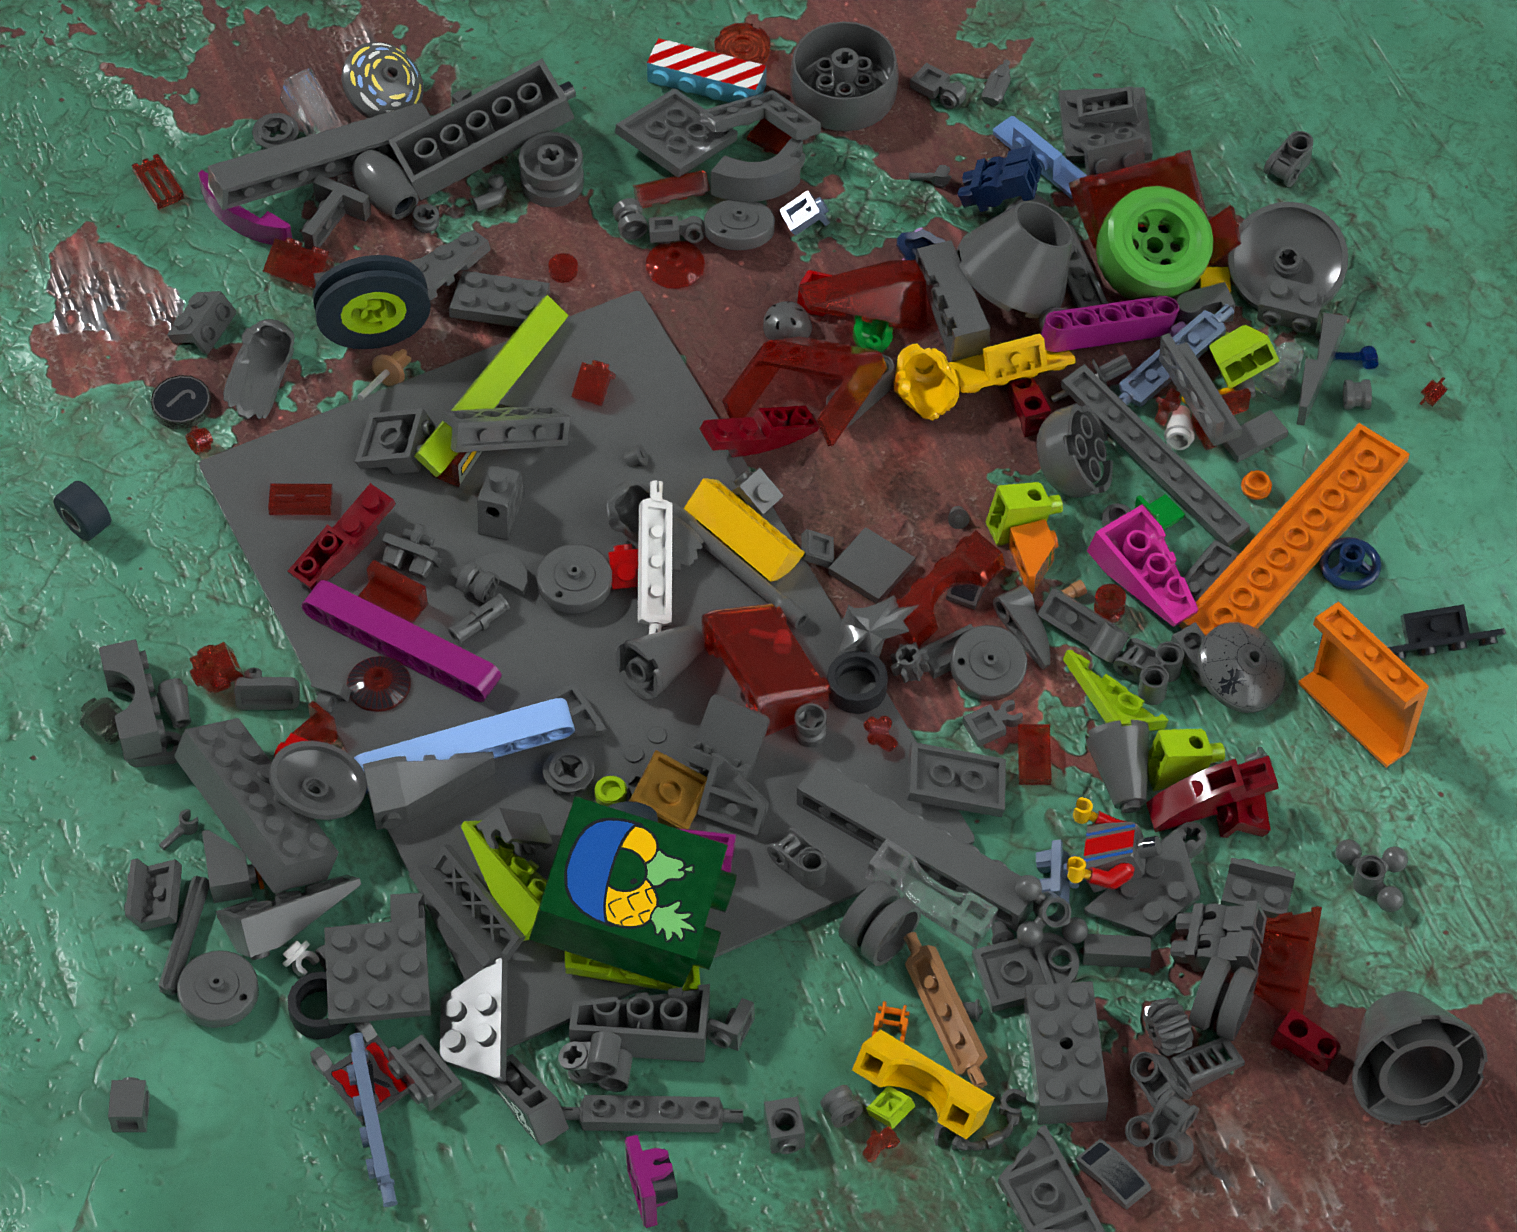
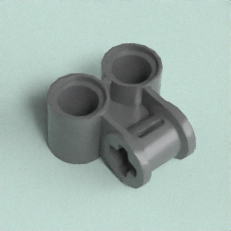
M1131 638L1126 644V651L1122 657L1116 658L1113 668L1121 677L1139 684L1138 696L1145 701V704L1157 705L1165 700L1168 682L1177 680L1181 675L1184 650L1179 644L1172 641L1163 642L1156 649L1140 639Z
M601 1031L592 1035L591 1042L574 1041L564 1045L559 1052L558 1061L564 1069L568 1070L569 1077L576 1084L598 1083L601 1088L607 1091L622 1092L628 1088L633 1056L629 1051L621 1049L622 1040L618 1035Z
M1171 1088L1160 1097L1153 1112H1147L1131 1118L1125 1127L1126 1137L1131 1144L1137 1147H1144L1154 1143L1153 1155L1159 1164L1163 1166L1176 1165L1188 1160L1192 1156L1194 1150L1193 1142L1185 1132L1199 1112V1107L1196 1105L1190 1106L1175 1096L1176 1093ZM1142 1121L1149 1125V1137L1142 1133ZM1170 1141L1177 1145V1157L1173 1156L1169 1151Z

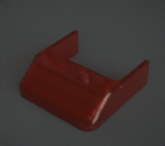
M801 336L769 340L756 352L723 398L722 403L729 418L746 417L780 368L843 380V383L817 419L827 445L833 447L884 374L887 365L882 353L877 350Z

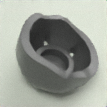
M782 301L772 305L767 310L763 320V331L765 336L775 345L795 348L805 342L810 336L812 322L808 312L800 304L792 301Z

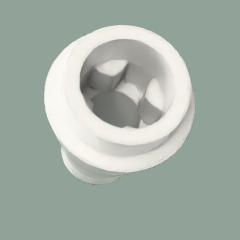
M1179 405L1173 408L1172 416L1164 432V439L1167 445L1175 450L1188 448L1194 440V431L1190 418L1191 412L1186 406Z

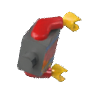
M1078 798L1076 808L1073 811L1075 822L1084 824L1091 821L1093 824L1087 825L1084 858L1073 856L1068 859L1066 867L1068 879L1072 883H1079L1084 878L1090 884L1093 892H1099L1105 889L1114 890L1126 882L1141 878L1144 875L1146 858L1162 854L1159 837L1144 838L1137 823L1119 820L1101 811L1095 813L1092 811L1093 804L1089 799Z

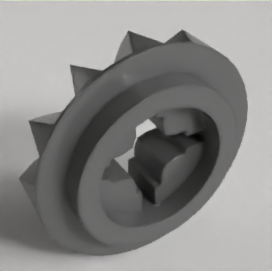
M271 113L261 117L254 124L252 134L256 145L267 149L297 140L299 128L297 122L291 116L282 113ZM281 130V135L277 134L275 135V137H271V133L275 134L277 131Z
M559 749L553 752L544 763L543 777L547 782L548 788H554L558 794L569 792L573 795L575 791H585L587 785L593 782L595 773L593 760L580 749ZM563 767L570 771L575 769V778L570 775L563 777Z

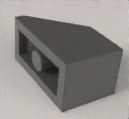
M202 831L213 902L219 903L253 897L251 884L257 883L256 871L253 864L248 865L245 853L211 831Z

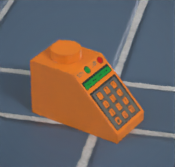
M1046 519L1010 527L1008 546L1022 582L1031 594L1035 592L1052 565L1054 551L1058 548L1057 535L1054 530L1050 531Z

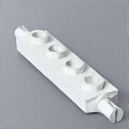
M657 480L650 482V498L642 500L639 504L638 623L648 625L649 634L661 632V627L668 626L672 622V503L662 499L663 482L659 481L657 483Z

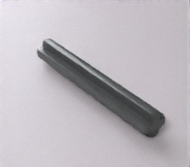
M194 876L191 880L158 985L160 992L163 994L174 995L177 993L178 979L185 968L209 891V879L206 877Z

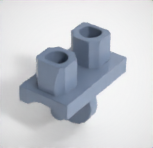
M1053 840L1052 849L1036 852L1038 871L1040 873L1051 872V878L1039 879L1042 885V892H1054L1069 903L1070 887L1078 888L1079 883H1072L1067 877L1068 870L1066 867L1070 854L1063 850L1062 840Z

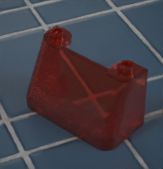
M1191 150L1176 153L1175 156L1163 157L1135 166L1100 173L1095 176L1093 174L1081 177L1068 183L1071 196L1093 249L1097 248V238L1102 223L1115 204L1132 191L1143 187L1161 186L1179 191L1195 201L1208 219ZM1138 224V227H1145L1143 224Z
M772 603L716 609L702 615V633L705 637L704 648L709 655L714 654L716 659L722 658L746 697V707L768 716L770 723L765 737L795 724L796 710L804 704L814 703L821 706L824 710L829 708L828 695L831 694L829 683L825 677L820 678L787 626L786 616L780 606L775 607Z

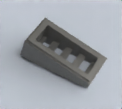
M1133 86L1076 96L1079 123L1132 122L1139 120L1137 100ZM1086 105H1092V111L1087 112ZM1098 105H1103L1104 109L1099 110Z
M1223 1037L1171 1058V1064L1179 1076L1188 1084L1192 1092L1245 1065V1061L1231 1041ZM1224 1048L1232 1060L1226 1061L1219 1050ZM1213 1054L1220 1064L1215 1066L1209 1055ZM1202 1059L1209 1069L1204 1070L1199 1061ZM1193 1065L1198 1073L1193 1074L1188 1066Z

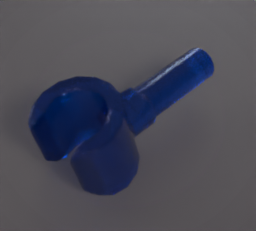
M1366 346L1360 352L1335 353V360H1362L1363 367L1368 370L1375 369L1379 365L1377 351L1372 346Z

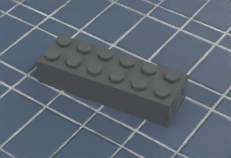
M542 58L388 141L400 165L415 188L419 199L423 200L517 150L535 135L550 132L575 118L566 97Z
M235 718L185 729L174 758L273 893L327 880L338 856V850L314 818L296 813L283 804L275 795L269 781V770L272 762L240 719Z

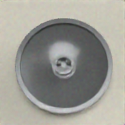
M1297 202L1274 203L1250 214L1235 231L1229 247V273L1239 295L1257 310L1267 275L1325 288L1326 292L1322 307H1324L1336 296L1343 285L1348 268V248L1340 228L1321 210Z

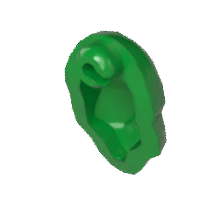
M869 303L862 310L856 312L855 326L852 333L858 349L868 356L882 354L892 342L893 322L887 317L885 310L876 303Z

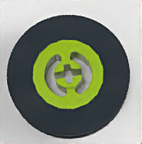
M369 255L340 263L320 278L313 291L316 322L320 332L330 341L353 349H375L399 343L422 328L431 310L424 274L413 263L395 256Z

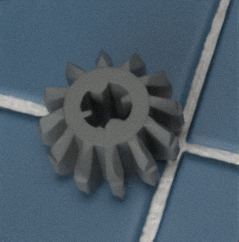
M1169 997L1159 999L1145 1007L1143 1015L1146 1023L1145 1028L1153 1042L1154 1048L1158 1049L1161 1055H1177L1192 1046L1194 1036L1191 1031L1192 1026L1188 1021V1015L1183 1010V1006L1176 999Z

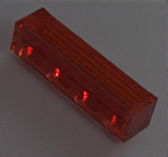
M704 170L687 173L679 178L673 176L633 185L635 199L640 202L642 208L652 207L654 203L666 204L672 199L684 200L690 195L702 196L705 195V192L710 191L707 173Z

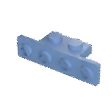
M1010 116L993 129V135L1011 150L1032 144L1042 167L1041 174L1071 199L1076 198L1092 186V179L1016 117Z

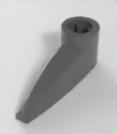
M1018 585L993 599L994 610L1006 628L1020 640L1029 656L1044 670L1050 665L1048 637L1043 623L1035 610V602L1031 592L1026 586Z

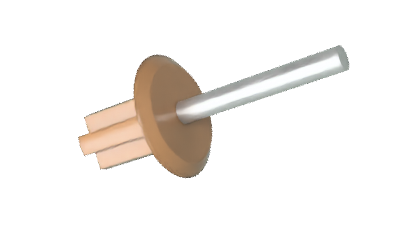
M405 349L396 351L391 356L381 354L373 359L372 370L376 378L357 396L359 400L362 401L380 383L390 387L404 382L405 374L403 369L411 362V357L407 356Z

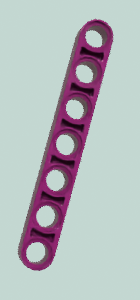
M320 580L301 604L302 610L311 619L388 658L396 660V662L398 661L402 665L473 701L484 702L502 677L499 669L492 663L326 580Z

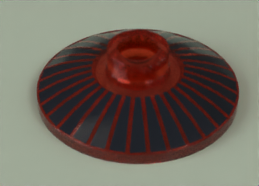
M376 656L359 662L351 670L347 678V686L352 690L350 698L357 706L367 711L382 712L395 708L405 700L410 691L411 681L410 675L402 663L390 657ZM376 677H382L379 680H374Z

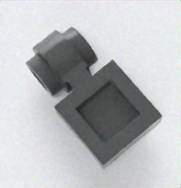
M928 63L910 79V88L933 100L940 94V102L947 109L959 107L966 99L967 90L962 83H950L949 74Z
M678 216L649 218L650 243L667 244L672 241H680L679 235H683L684 239L688 242L697 243L705 237L704 221L697 216H690L681 221H678Z

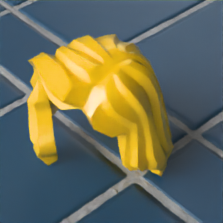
M911 344L901 350L898 355L896 375L893 381L894 392L924 419L932 421L938 419L940 415L950 411V408L955 406L959 398V380L954 368L951 367L946 356L936 348L923 349L918 344Z

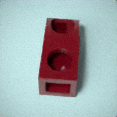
M1033 378L1008 383L1009 400L1021 422V430L1024 437L1038 434L1043 421L1051 414V409L1039 385L1037 386Z
M1293 1008L1276 1030L1270 1043L1281 1051L1285 1048L1300 1059L1303 1058L1308 1065L1319 1071H1326L1341 1050V1045L1334 1036Z

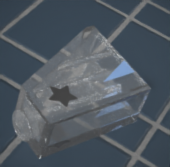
M311 67L285 79L279 99L306 137L343 126Z

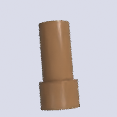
M1081 580L1061 590L1072 598H1079L1087 594V589Z

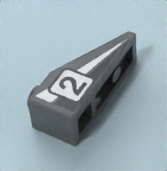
M513 1054L506 1057V1082H498L494 1078L486 1076L523 1129L540 1146L554 1140L558 1135L569 1129L557 1097Z

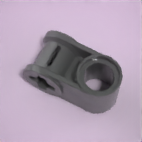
M1305 131L1291 133L1283 144L1269 156L1263 172L1267 175L1273 174L1282 179L1288 187L1292 186L1311 162L1313 150L1312 136Z
M791 827L787 831L788 835L777 844H771L767 848L768 854L778 867L788 872L803 887L818 889L827 880L826 854L807 839L799 829ZM809 867H817L816 869H807Z
M1140 1052L1133 1057L1130 1064L1131 1074L1146 1094L1153 1108L1169 1088L1173 1089L1176 1093L1175 1096L1181 1100H1188L1192 1097L1193 1094L1190 1087L1179 1076L1167 1057L1150 1052ZM1153 1061L1154 1071L1149 1075L1148 1067Z

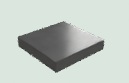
M865 527L828 569V574L877 604L882 602L915 565L916 558Z

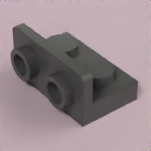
M1231 858L1221 905L1244 906L1245 901L1258 900L1267 918L1285 922L1296 873L1280 866L1270 867L1257 864L1250 859Z

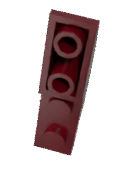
M804 405L758 408L753 417L704 420L699 429L713 451L728 450L732 457H741L789 445L817 432L820 427L807 406Z
M370 483L333 527L328 524L287 572L311 590L320 580L327 581L335 576L378 535L379 531L376 527L396 505L394 499Z
M1269 756L1239 765L1235 758L1184 778L1147 801L1146 805L1156 833L1186 822H1193L1218 814L1216 807L1277 790L1279 786Z

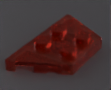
M1319 906L1311 907V911L1293 915L1292 912L1279 914L1275 918L1267 917L1263 944H1260L1262 950L1254 994L1286 1016L1292 1008L1303 1015L1322 907Z

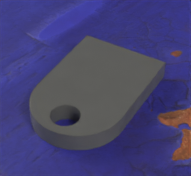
M1043 933L1042 941L1035 947H1025L1016 938L972 950V959L991 1012L1024 1005L1026 985L1072 983L1077 979L1079 957L1075 948L1065 938L1053 933ZM1062 955L1067 957L1070 963L1067 966H1057L1053 963L1052 959Z

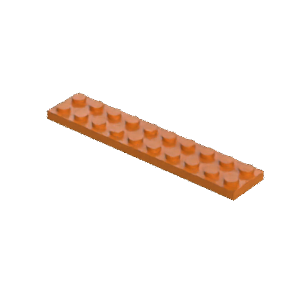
M1358 423L1195 602L1199 609L1198 612L1181 622L1179 627L1184 629L1196 622L1205 636L1215 627L1229 622L1244 623L1258 629L1316 565L1326 550L1341 537L1408 462L1410 453Z

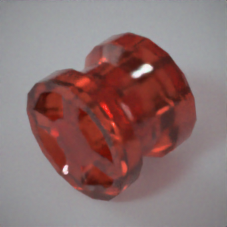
M1116 584L1102 585L1096 591L1093 611L1111 623L1118 622L1124 616L1125 591Z

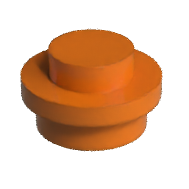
M1254 470L1242 479L1241 490L1246 497L1253 500H1261L1271 493L1272 482L1265 472Z

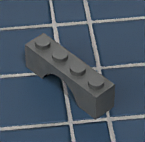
M136 639L98 647L108 691L124 693L133 698L131 704L124 711L115 715L124 760L163 752L160 739L166 738L162 719H155L156 715H160L157 696L150 697L149 694L150 692H155L151 673L144 674V670L149 669L146 651H139Z

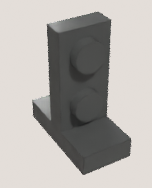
M319 174L313 181L315 201L320 204L311 220H307L302 228L305 250L316 254L345 214L365 222L371 215L368 194Z

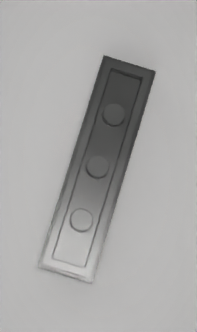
M1071 225L1073 241L1066 287L1075 308L1108 304L1076 230Z

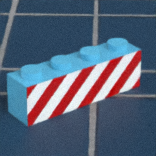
M658 38L647 61V81L659 86L675 88L686 93H693L730 103L762 94L767 85V66Z

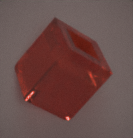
M312 701L308 704L310 718L292 733L309 741L332 744L338 739L335 718L315 701Z

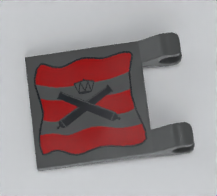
M369 1021L354 1023L356 1027L355 1033L363 1034L364 1045L369 1055L366 1061L377 1114H380L409 1094L407 1091L409 1086L403 1078L397 1080L387 1066L389 1062V1048L378 1036ZM317 1047L310 1052L312 1065L326 1078L356 1116L353 1097L359 1096L357 1085L350 1086L347 1066L353 1065L351 1054L333 1065L324 1049ZM356 1116L359 1122L364 1125V1116Z

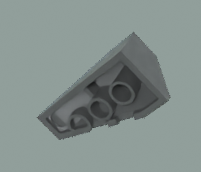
M343 875L305 886V892L303 893L298 890L289 892L286 890L276 893L277 896L273 901L257 902V898L218 910L216 914L237 953L250 957L252 960L262 959L270 955V950L284 945L361 885L360 878Z

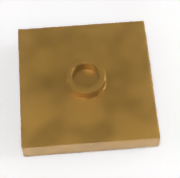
M655 750L629 802L643 803L653 808L657 814L658 823L677 829L688 830L699 809L708 777Z

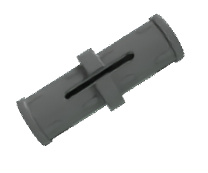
M498 593L481 607L472 608L469 611V615L453 627H450L448 632L454 642L461 645L478 631L488 629L489 623L504 612L509 611L510 606L506 599ZM487 612H489V614H487L486 616H484L483 618H481V619H480L479 621H477L475 624H473L472 626H469L470 624H472L473 622H475L476 620H478L481 616H483L484 614H486Z

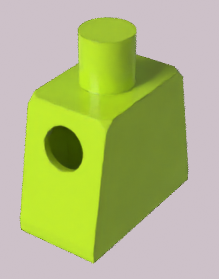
M1247 325L1241 326L1230 333L1226 332L1225 336L1209 345L1229 389L1279 362L1269 336Z
M1039 482L999 485L996 488L986 519V525L996 545H1004L1009 543L1010 527L1044 519L1047 522L1049 515L1058 514L1063 511V503L1059 495L1048 496L1043 485Z
M1203 729L1158 730L1148 756V778L1153 791L1166 789L1186 777L1209 768L1211 763L1224 761L1225 748L1221 742L1210 744Z

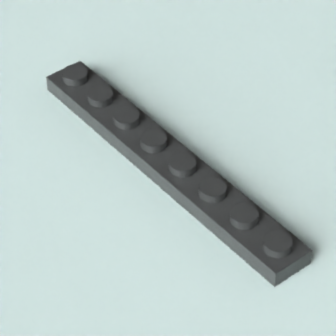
M1085 364L1062 380L1061 388L1081 407L1088 405L1100 419L1105 431L1219 542L1229 547L1249 532L1250 525Z

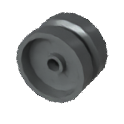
M557 132L541 133L528 139L521 147L519 153L520 182L523 194L531 202L544 207L564 206L576 200L583 191L585 182L583 154L580 145L572 137Z
M884 880L876 881L867 887L849 907L840 924L839 937L854 949L861 947V954L875 966L884 965L906 944L903 939L904 936L914 932L921 918V909L906 897L899 899V892Z
M1213 955L1199 985L1189 1016V1023L1191 1026L1205 1031L1212 1025L1216 1014L1219 1013L1216 1023L1217 1035L1234 1041L1249 1013L1259 973L1258 971L1241 966L1235 972L1231 983H1228L1231 974L1230 961Z

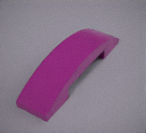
M203 170L198 173L201 192L205 202L217 218L229 228L249 239L268 245L290 247L293 244L290 224L269 211L259 218L240 205L222 210L208 187V173Z

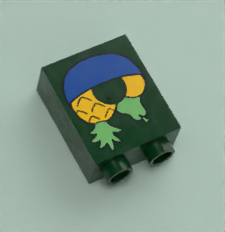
M575 796L563 828L529 940L683 988L692 966L709 970L717 950L721 931L705 927L710 908L726 912L734 890L737 874L721 870L728 845Z

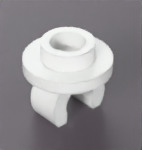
M307 940L302 944L295 941L283 953L286 960L282 964L287 967L292 963L293 971L300 977L308 973L302 967V959L309 960L312 965L319 962V957L314 952L305 951L310 945Z

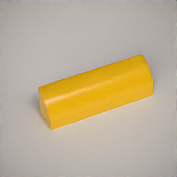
M703 478L684 507L688 513L769 581H776L784 577L797 565L805 554L802 549L719 480Z

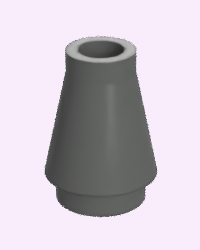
M178 678L162 682L158 686L157 698L170 718L172 726L174 728L188 726L191 723L187 685L183 684V681Z

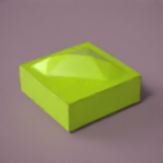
M887 1086L866 1109L869 1116L893 1129L915 1107V1104L911 1097L891 1086Z

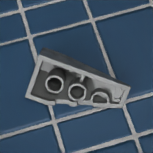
M493 752L456 753L449 759L444 760L436 759L435 755H424L423 761H407L406 756H396L363 764L368 799L376 830L384 828L394 829L401 824L409 823L496 774Z

